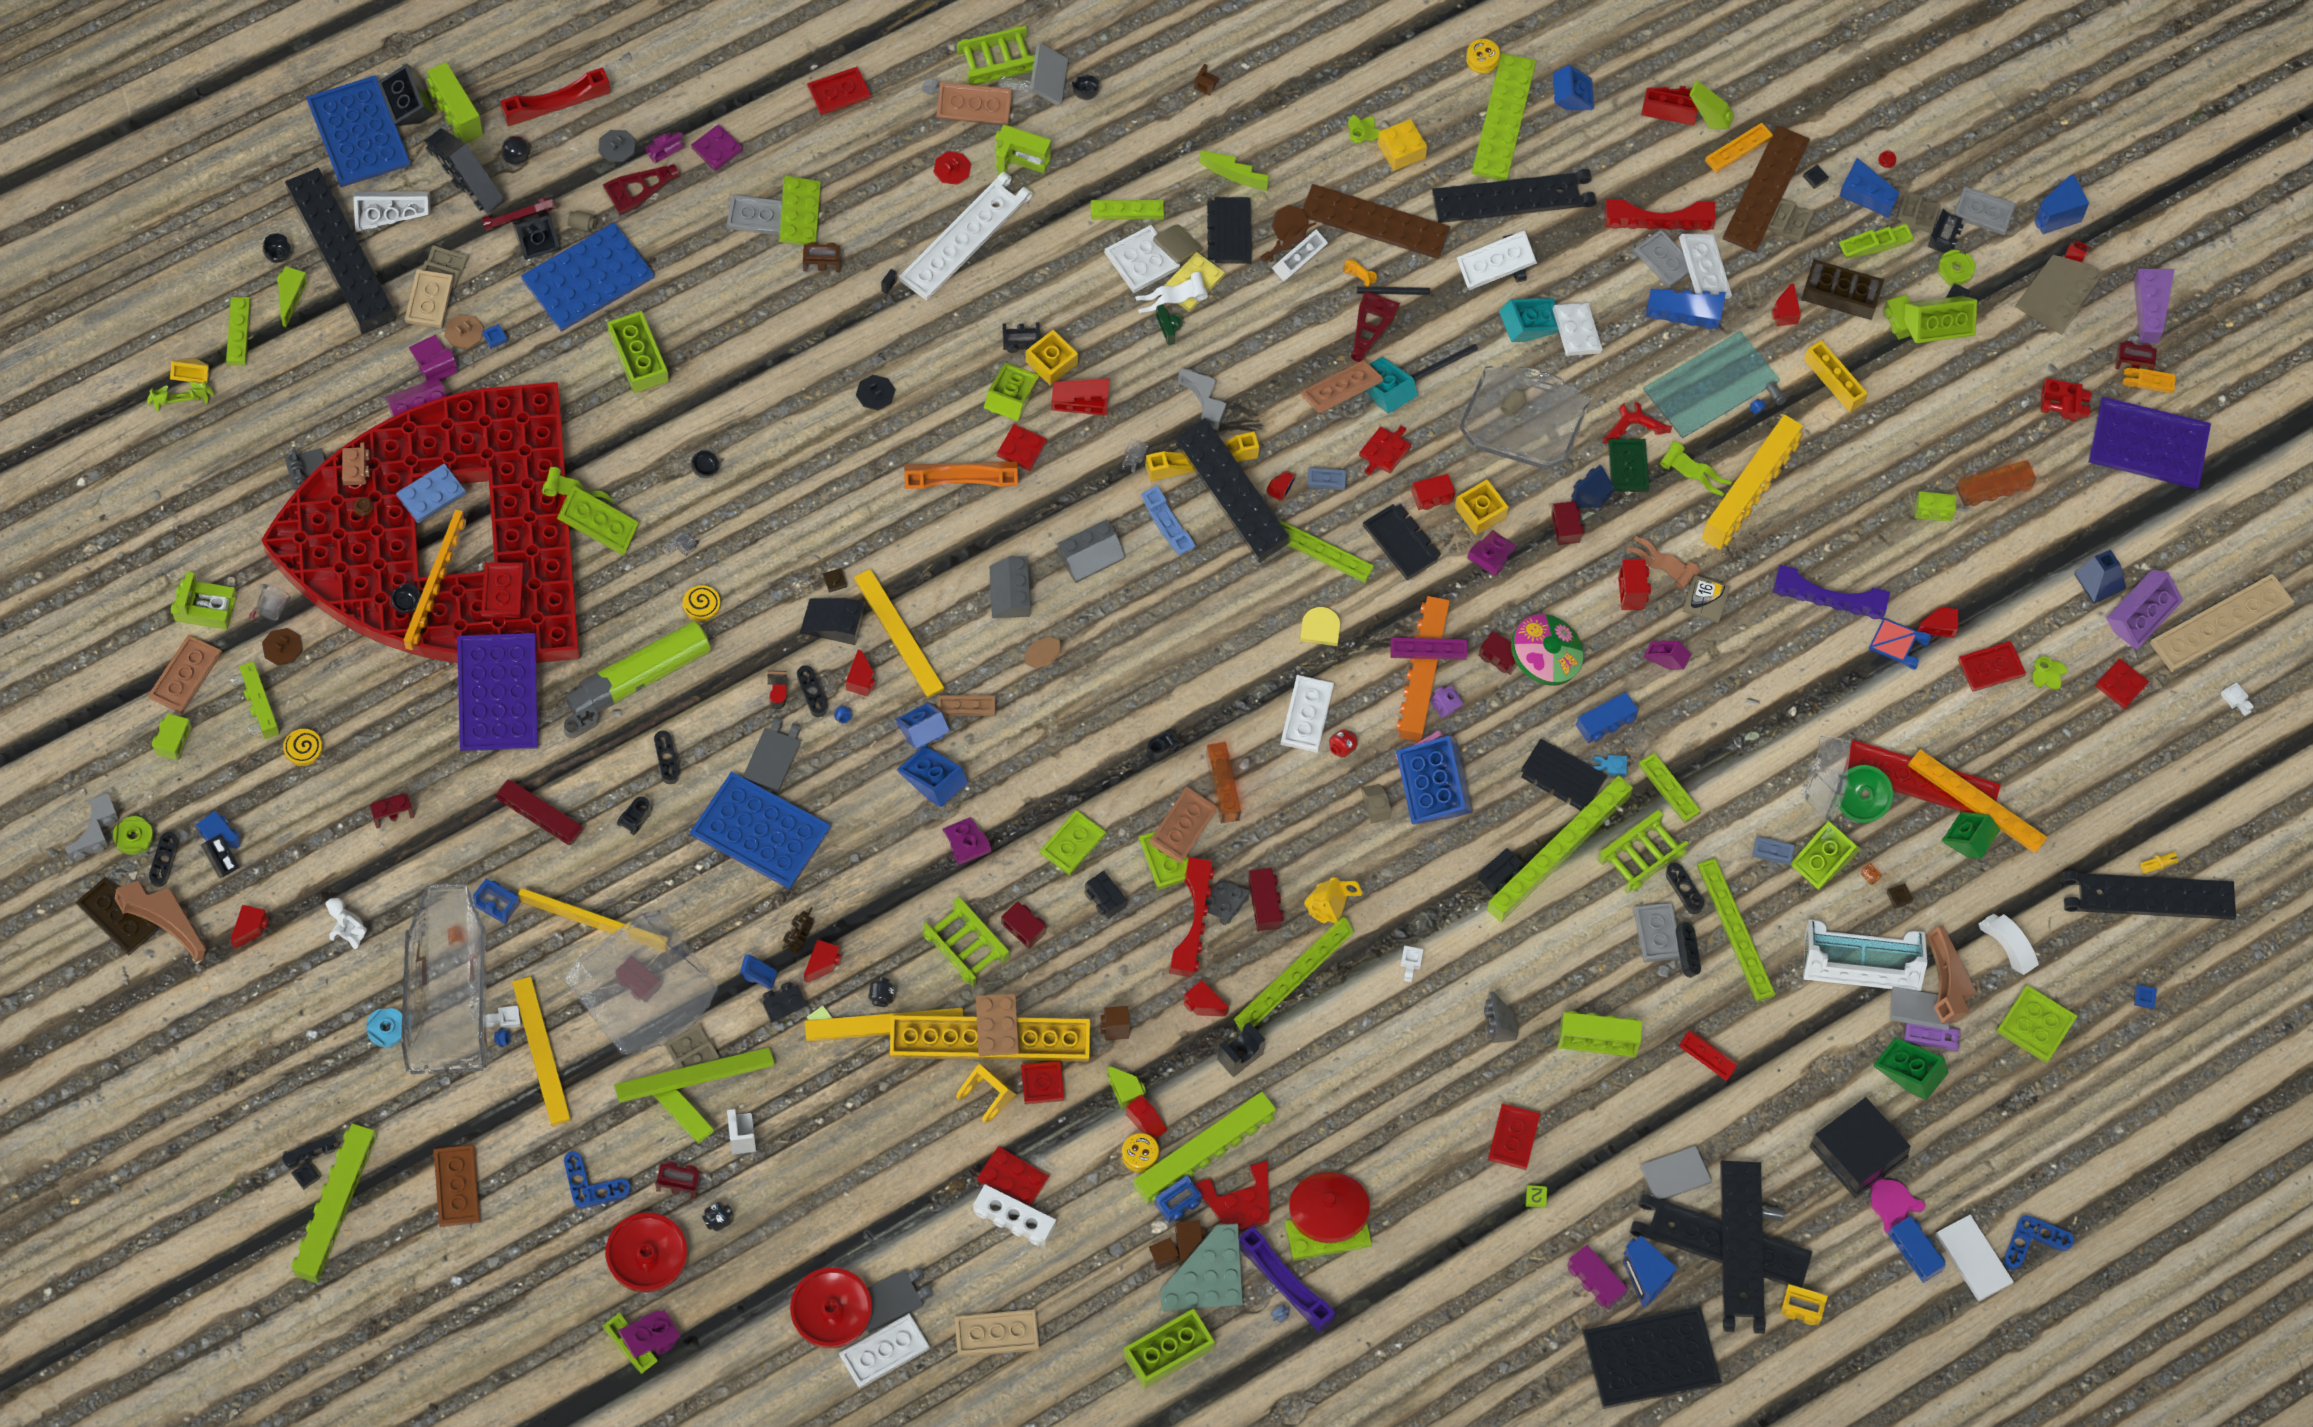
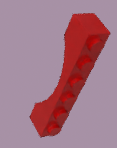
M602 67L586 72L573 83L550 93L536 96L516 95L500 100L501 111L509 127L610 94L609 80Z
M1606 199L1604 208L1605 228L1701 229L1707 231L1714 230L1716 222L1715 201H1696L1691 206L1682 210L1667 213L1646 211L1630 204L1626 200Z
M1188 858L1184 882L1189 888L1193 899L1194 921L1188 935L1173 950L1169 974L1192 978L1193 973L1198 972L1199 960H1196L1197 953H1201L1202 942L1199 941L1200 934L1204 935L1205 923H1202L1203 916H1207L1208 905L1205 904L1206 897L1210 898L1211 886H1208L1209 879H1213L1214 868H1211L1212 861Z

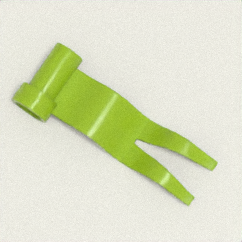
M1673 441L1668 447V452L1661 460L1660 465L1665 469H1669L1671 466L1674 467L1683 476L1699 480L1708 491L1723 497L1724 493L1713 487L1703 473L1720 484L1731 486L1732 482L1719 477L1710 466L1694 462L1683 453L1685 448L1680 443Z
M556 467L550 468L547 481L542 488L543 494L547 496H556L557 493L568 495L571 487L574 485L593 497L603 498L611 503L614 502V499L602 491L586 490L578 480L561 476V470Z

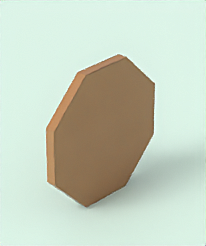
M459 314L447 322L444 337L452 347L470 349L481 342L484 327L475 316Z
M1046 637L1033 642L1025 651L1026 665L1037 669L1052 664L1061 654L1060 640Z

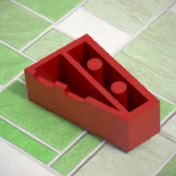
M1680 86L1679 89H1669V87L1647 88L1641 115L1694 126L1698 109L1690 97L1692 88H1686V86Z
M1110 378L1054 382L1051 411L1107 416Z

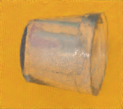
M260 584L259 589L261 593L256 607L249 614V619L255 620L257 614L270 620H278L291 597L287 592L278 587Z

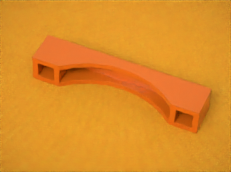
M1017 462L904 464L905 489H924L955 483H977L999 487L1018 486Z

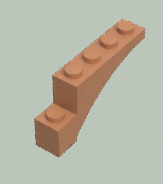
M138 880L116 888L114 899L123 914L130 913L160 926L174 936L188 950L195 962L203 960L206 946L203 940H199L194 925L189 923L186 911L180 908L177 896L174 893L172 894L169 887L148 895L146 888L141 886Z
M1938 926L1926 935V938L1935 958L1939 979L1937 1004L1933 1007L1943 1024L1958 1022L1970 1013L1965 1002L1976 995L1977 992L1944 926Z

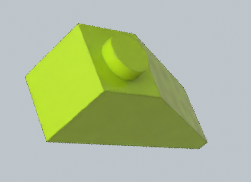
M1695 81L1690 97L1709 129H1729L1734 119V113L1728 103L1702 83Z
M285 266L283 272L279 273L277 282L281 320L283 326L287 327L306 288L308 279L306 272Z

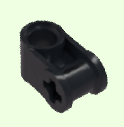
M1173 728L1168 729L1149 741L1146 756L1150 761L1158 762L1178 752L1184 746V743L1179 741ZM1153 748H1156V749H1158V750H1160V751L1155 752V751H1153L1152 749H1153Z
M645 797L634 799L627 810L619 817L617 825L629 830L633 836L637 834L651 815L649 800ZM640 806L646 807L642 811L637 810Z

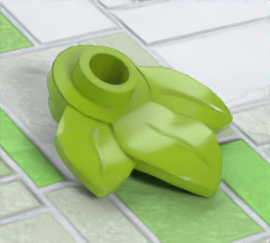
M1352 115L1348 120V127L1350 129L1349 139L1352 142L1362 143L1365 140L1374 141L1378 139V133L1381 130L1374 128L1375 120L1373 116L1360 120L1357 116Z
M2042 656L2037 658L2034 663L2035 671L2032 674V680L2037 688L2046 685L2050 689L2059 690L2061 687L2060 675L2066 674L2068 670L2063 663L2052 661L2049 657Z

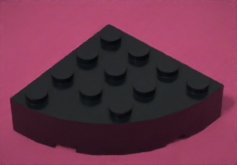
M442 128L424 140L427 145L425 147L427 152L431 156L434 155L442 165L441 167L445 173L451 176L453 185L457 189L460 188L463 193H466L479 211L483 210L488 214L505 201L467 143Z

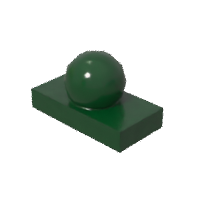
M1158 305L1156 307V318L1167 345L1175 344L1174 331L1181 329L1183 319L1176 313L1167 315L1164 305Z

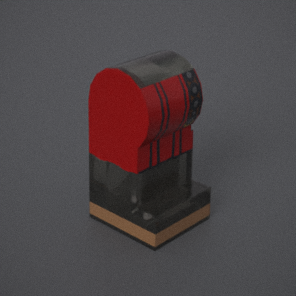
M768 670L767 685H772L769 703L773 709L779 710L786 705L787 671Z

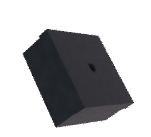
M1867 1097L1814 1135L1813 1142L1810 1144V1149L1854 1198L1860 1196L1877 1181L1883 1179L1906 1162L1911 1148Z

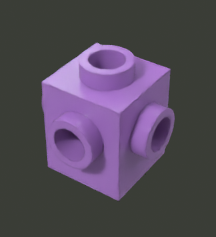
M1452 685L1444 688V686L1440 687L1430 699L1434 710L1438 712L1442 719L1456 712L1464 705L1458 692L1454 690Z

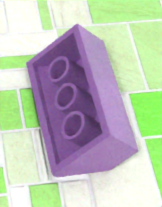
M2151 570L2106 619L2115 634L2133 648L2138 649L2179 606L2183 599L2168 572Z

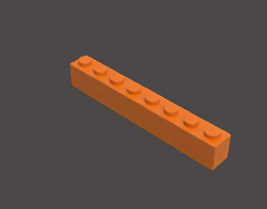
M1427 596L1426 603L1422 602L1420 611L1421 614H1424L1423 619H1419L1417 625L1420 635H1415V638L1442 639L1450 600ZM1438 659L1410 660V663L1413 664V669H1408L1406 680H1410L1409 686L1405 685L1403 697H1407L1406 703L1402 702L1400 708L1403 718L1402 720L1398 719L1396 730L1400 731L1399 738L1417 742L1422 740Z

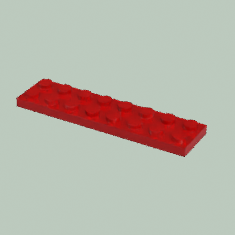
M1852 740L1843 774L1855 766H1873L1888 776L1894 792L1960 812L1975 813L1909 767L1908 764L1912 757ZM1950 769L1984 794L1997 801L2001 784Z

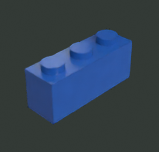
M1627 692L1578 717L1576 727L1587 743L1597 742L1609 732L1614 733L1619 730L1620 726L1633 723L1636 720L1638 708Z
M1910 1216L1893 1226L1888 1235L1922 1283L1944 1270L1946 1266L1945 1259L1941 1253H1937L1934 1249L1932 1240L1921 1231L1922 1228L1919 1222L1913 1220Z

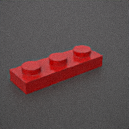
M1691 1029L1679 1045L1681 1049L1726 1081L1739 1065V1063Z

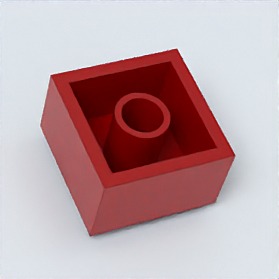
M1622 559L1618 574L1621 610H1644L1645 603L1649 601L1648 594H1651V583H1647L1649 566H1646L1645 559Z

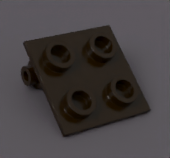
M813 907L806 911L803 910L799 915H795L791 922V925H793L791 931H788L783 938L785 943L782 949L789 946L790 951L793 953L801 950L806 940L805 936H808V932L814 924L812 922L813 918L809 916Z

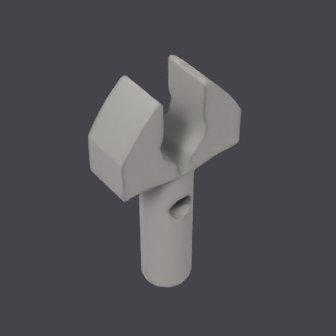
M926 79L924 81L922 90L926 94L939 93L940 86L937 84V80Z

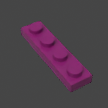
M1391 637L1390 658L1467 660V640Z

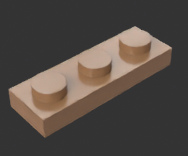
M937 695V709L942 712L943 716H995V696Z

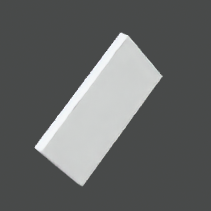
M1525 230L1457 257L1468 290L1537 264Z
M1681 234L1679 240L1695 294L1710 291V295H1719V292H1726L1725 299H1730L1732 293L1714 234Z
M1297 675L1280 745L1318 753L1334 683Z
M1971 1215L1935 1234L1978 1302L2013 1284L2014 1281Z
M909 1313L839 1353V1356L856 1385L861 1389L930 1350V1346Z

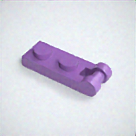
M1906 1023L1904 1041L1957 1052L1960 1046L1958 1039L1960 1038L1961 1031L1952 1028L1943 1030ZM1945 1036H1948L1950 1041H1946Z

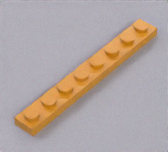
M455 509L404 638L405 648L413 651L415 644L418 645L420 642L421 629L425 628L427 624L426 616L428 611L431 612L433 609L434 596L438 595L440 591L439 583L446 576L447 563L452 561L453 548L458 545L460 530H464L466 525L463 511Z
M1921 749L1909 762V767L1975 813L1990 815L2001 831L2036 854L2046 841L2047 836Z

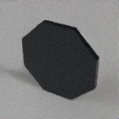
M871 375L859 382L856 397L863 407L879 411L892 404L895 388L888 378Z

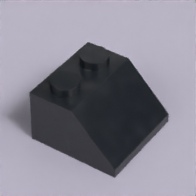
M548 211L512 221L516 238L525 260L560 250Z

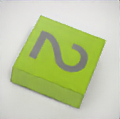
M1527 1185L1526 1207L1546 1208L1547 1187Z

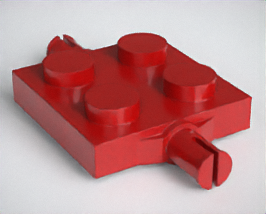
M1400 425L1395 433L1381 426L1359 452V456L1369 462L1368 467L1364 470L1366 474L1370 476L1376 468L1391 474L1411 449V443L1401 438L1404 432H1406L1405 427Z

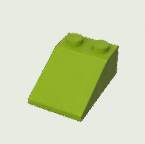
M1005 362L988 390L984 409L1003 415L1011 420L1019 421L1039 379V375Z
M1828 821L1790 865L1820 890L1855 857L1861 848L1838 827Z

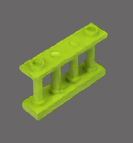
M1026 25L957 42V54L965 53L970 67V71H967L968 85L984 84L1033 71L1035 55L1030 56L1023 40L1027 38ZM1016 41L1022 58L1012 60L1006 43ZM999 45L1005 62L994 64L989 47ZM982 49L988 66L977 68L972 51Z
M1659 809L1599 853L1597 860L1602 865L1606 862L1612 863L1628 881L1625 889L1627 894L1632 890L1637 891L1644 881L1674 859H1680L1687 853L1686 850L1689 843L1685 841L1678 845L1661 826L1663 814ZM1650 830L1656 831L1671 847L1672 851L1664 856L1647 837V833ZM1635 841H1641L1658 861L1649 867L1633 849L1632 845ZM1622 851L1627 852L1643 872L1634 877L1617 858V854Z
M957 897L953 900V912L932 928L926 922L923 923L922 934L928 942L932 941L961 973L960 977L962 980L974 987L976 986L975 975L995 959L1000 960L1003 964L1009 960V951L960 897ZM962 918L966 922L965 926L945 942L937 935L938 932L955 919ZM969 932H975L978 940L956 956L950 947ZM987 946L991 950L990 954L969 970L962 961L980 947Z

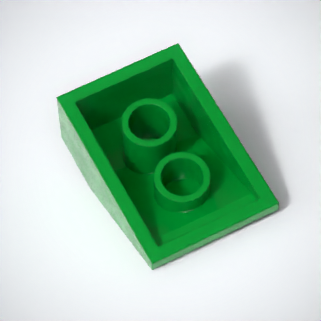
M1897 1037L1874 1063V1067L1910 1094L1924 1100L1930 1097L1949 1073L1944 1057Z

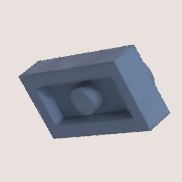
M1309 468L1307 488L1345 490L1346 470Z
M1756 836L1752 857L1790 865L1794 845Z

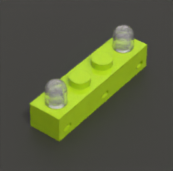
M254 661L239 666L241 673L232 676L230 684L234 687L245 684L246 690H243L247 701L251 700L252 706H249L252 717H257L258 722L248 726L247 732L250 735L263 733L264 739L279 735Z

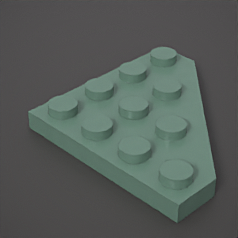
M1237 1223L1217 1224L1169 1281L1164 1284L1160 1289L1162 1311L1243 1305Z

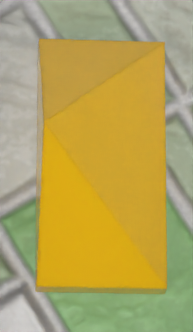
M196 358L172 360L170 379L197 383L206 381L208 383L209 365Z

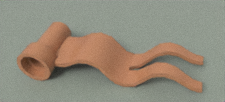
M1636 536L1634 540L1645 545L1654 559L1650 558L1641 549L1626 548L1627 551L1645 559V563L1649 567L1662 569L1676 580L1675 585L1681 590L1687 587L1692 578H1694V575L1700 573V568L1695 563L1688 562L1687 565H1684L1675 556L1662 554L1657 551L1653 544L1644 538Z

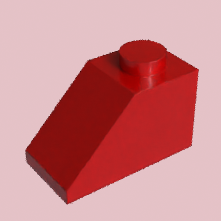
M1790 284L1776 301L1774 309L1771 310L1772 319L1776 321V326L1796 325L1799 323L1801 313L1794 284Z
M1951 607L1938 608L1920 623L1917 631L1928 633L1931 636L1955 638L1958 631V609Z
M858 649L846 680V690L868 697L870 690L873 691L875 688L876 680L874 679V672L862 650Z
M246 905L241 906L230 938L233 948H238L262 935L263 929H266L269 923V918L264 909Z
M817 940L804 972V982L809 983L833 972L835 966H839L842 959L840 947Z
M1202 980L1184 994V1006L1196 1015L1225 1017L1228 1014L1229 1007Z
M1142 1094L1126 1106V1116L1142 1133L1148 1134L1157 1140L1167 1131L1155 1108Z

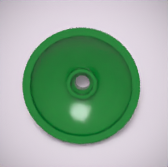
M1869 765L1855 766L1847 770L1840 777L1835 790L1836 803L1840 811L1847 818L1859 823L1874 822L1882 818L1890 809L1894 796L1893 786L1888 776L1880 769ZM1865 790L1869 792V796L1867 798L1863 797V792Z

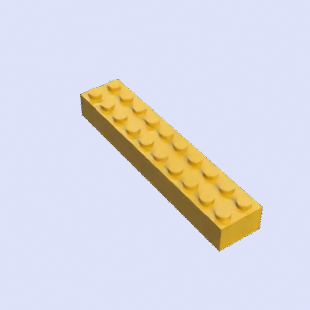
M891 1015L890 1058L1089 1062L1090 1019L1017 1018L1019 1054L979 1056L977 1017Z

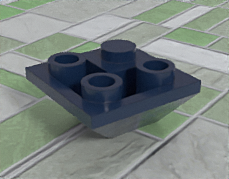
M1601 465L1595 469H1590L1583 480L1580 479L1575 483L1571 501H1575L1578 508H1600L1612 497L1614 486Z
M2111 549L2093 557L2074 573L2093 604L2126 590L2121 564Z

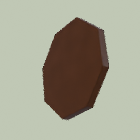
M1287 205L1276 211L1272 228L1277 239L1283 241L1291 228L1297 227L1294 232L1296 235L1309 222L1303 209Z
M288 628L271 631L262 642L265 659L277 666L293 663L303 651L300 635Z

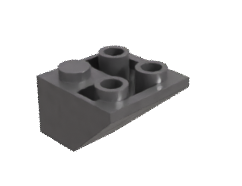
M1490 992L1489 998L1486 999V1007H1484L1485 1018L1489 1019L1490 1024L1487 1025L1489 1037H1492L1493 1043L1517 1040L1518 1028L1515 1014L1495 992Z

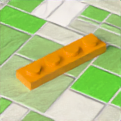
M1760 123L1708 155L1705 162L1715 173H1718L1768 142L1773 137V134L1763 123Z

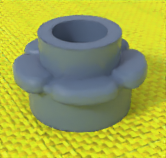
M1285 1305L1278 1307L1271 1313L1273 1316L1272 1320H1278L1279 1323L1289 1317L1288 1312L1290 1309H1287Z

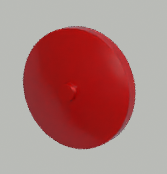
M1322 1172L1311 1175L1302 1180L1294 1188L1290 1196L1289 1214L1292 1223L1301 1234L1314 1241L1322 1243L1346 1241L1357 1235L1364 1228L1369 1218L1370 1202L1367 1192L1355 1179L1341 1173Z
M639 1213L624 1219L612 1230L605 1248L606 1262L611 1275L625 1288L636 1292H655L666 1288L680 1276L687 1261V1244L681 1229L669 1218L656 1213Z
M823 1268L810 1273L797 1285L791 1298L790 1314L795 1329L804 1340L821 1348H839L852 1343L866 1330L872 1315V1300L868 1288L854 1273L841 1268Z

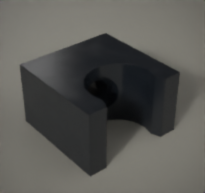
M1248 1022L1244 1025L1242 1033L1233 1042L1227 1044L1224 1041L1219 1045L1217 1060L1234 1078L1263 1055L1265 1038ZM1243 1051L1245 1055L1239 1056L1236 1052Z

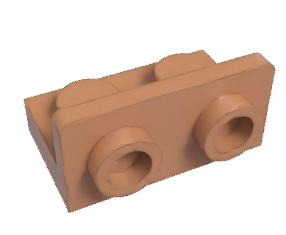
M360 443V448H343V485L366 484V477H370L369 466H366V460H370L369 449L365 448L364 443Z

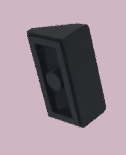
M221 834L201 844L219 878L240 868Z

